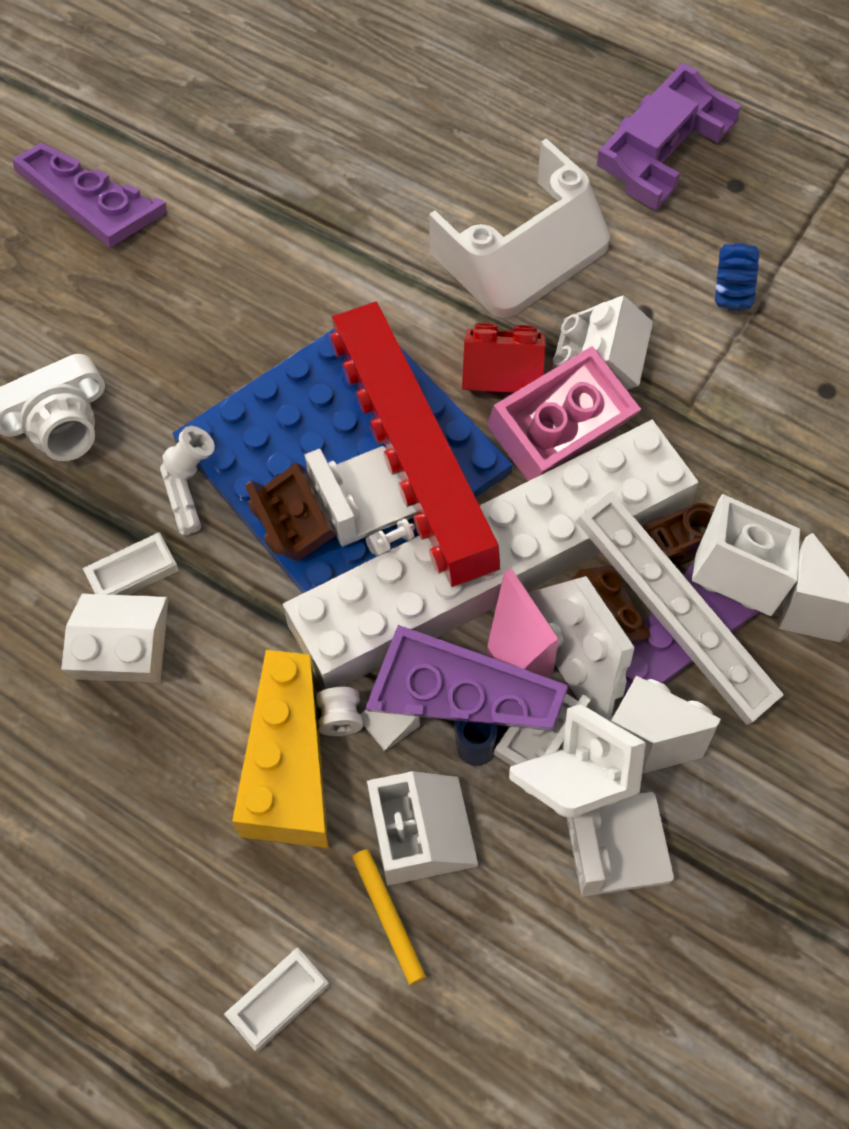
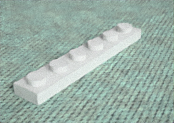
M612 491L579 516L576 520L577 524L746 725L754 722L784 695Z

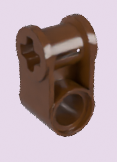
M696 503L669 516L654 519L645 524L643 529L677 568L682 563L695 558L704 533L696 532L691 527L702 526L707 529L715 507L707 503Z

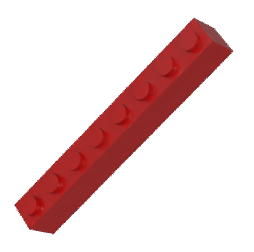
M375 301L332 316L335 333L329 334L333 351L336 357L343 356L345 362H342L346 379L350 386L356 384L359 389L355 392L363 415L370 413L373 419L369 421L377 445L384 443L387 449L383 453L390 474H398L402 481L398 483V487L405 506L413 505L417 513L413 515V519L421 540L428 538L433 547L429 549V554L437 574L444 572L450 586L454 587L501 570L499 544L378 302Z

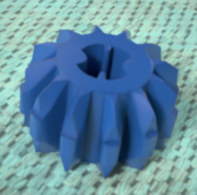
M734 243V245L724 244L720 249L715 302L718 307L740 311V309H750L753 306L760 253L757 246L746 245V243Z

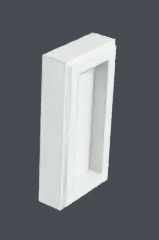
M160 532L83 568L95 594L130 595L179 571Z
M297 947L224 1015L254 1051L258 1053L330 987V984Z

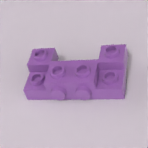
M682 63L652 95L648 94L643 98L638 110L631 117L627 116L622 120L617 132L599 149L597 166L626 182L627 195L656 211L677 189L680 175L679 172L663 164V162L693 130L719 143L738 122L742 105L717 92L704 80L698 70Z

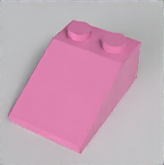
M591 346L495 404L487 427L527 481H530L590 451L637 415L641 408L595 348Z

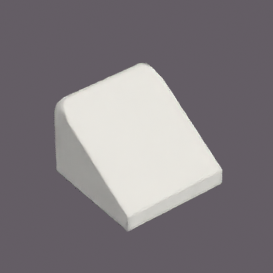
M366 709L361 714L364 728L384 752L420 727L419 717L369 712Z

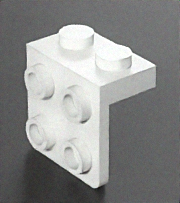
M582 704L567 708L563 750L511 766L509 779L523 788L525 792L535 796L554 809L557 814L569 818L579 817L583 813L605 805L615 804L619 800L640 793L646 742Z

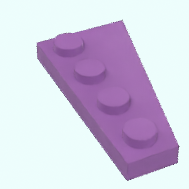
M43 143L12 159L14 170L109 248L167 214L166 202L156 197L151 201L141 196L140 190L129 184L122 187L109 181L108 174L97 169L95 171L86 170L80 167L79 160Z
M694 562L683 575L732 634L741 629L745 622L757 613H762L758 610L746 608L740 602L720 593L708 591L701 585L693 582ZM653 613L644 623L650 633V637L644 643L633 644L635 648L631 665L626 671L627 682L624 697L636 676L644 680L653 679L666 685L693 662Z
M397 625L365 709L369 712L553 731L568 691V685Z

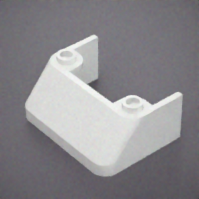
M548 139L540 142L538 184L555 198L557 202L505 237L493 227L484 224L471 226L459 234L436 211L429 214L430 254L491 314L500 318H509L517 315L599 259L607 252L609 247L610 231L587 175Z

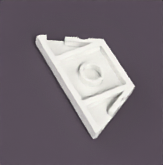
M587 577L528 592L559 639L555 665L578 700H580L582 695L591 699L588 709L611 721L615 699L624 695L627 682L626 671L631 665L635 647Z

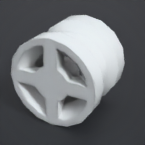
M333 687L322 690L316 695V706L321 710L322 717L318 720V730L321 734L326 736H345L362 729V717L357 713V706L360 703V693L357 689Z

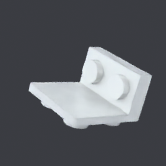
M383 446L337 465L334 461L327 463L320 448L304 455L307 473L337 531L336 536L342 547L396 525L402 519L406 518L408 520L413 518V515L417 514L413 505L405 506L398 487V483L402 481L398 474H390L383 453L386 451V448Z
M653 792L630 796L619 800L615 804L605 805L583 813L579 817H566L581 897L665 885L673 881L674 876L657 799Z

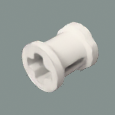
M196 426L185 427L179 434L177 445L168 448L163 454V465L172 476L183 480L190 479L197 472L196 465L201 460L209 458L214 452V442L203 429Z

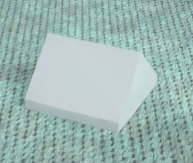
M812 533L805 537L799 550L797 582L784 598L779 629L841 642L849 635V577Z

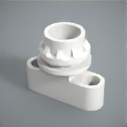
M74 354L1 386L0 434L6 437H14L25 433L37 449L45 452L50 458L57 461H70L84 455L91 448L95 439V417L90 403L97 400L105 389V382L91 358L84 354Z

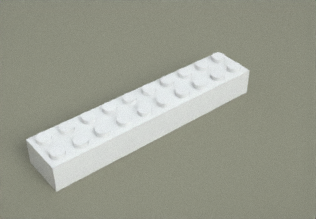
M652 419L480 505L499 544L501 570L451 587L445 573L437 574L432 564L429 549L433 547L429 539L421 540L420 536L283 603L288 627L302 652L310 655L313 671L323 689L343 687L382 666L397 625L438 638L496 608L503 574L511 568L526 591H529L602 553L577 524L576 520L611 491L643 527L654 519L666 517L690 507L699 482Z

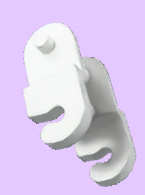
M405 518L397 522L398 529L386 535L380 530L366 537V543L370 552L378 556L389 551L390 543L401 537L405 541L413 539L415 537L413 533L415 529L414 524H409Z

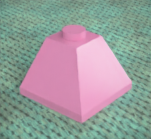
M511 568L503 574L487 645V656L544 677H549L554 673L559 639Z

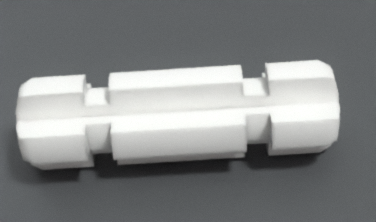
M162 464L160 471L180 534L187 536L191 533H197L201 529V524L187 480L172 476Z

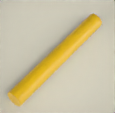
M369 849L361 850L352 856L353 861L409 986L416 985L427 978Z

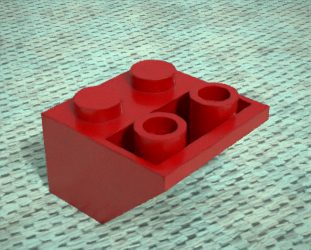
M476 323L474 329H467L464 340L462 390L516 392L543 376L545 333L537 332V327L531 325H515L514 331L498 330L497 324Z

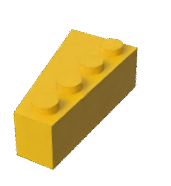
M266 650L232 822L241 838L329 849L315 676L311 658L308 654Z

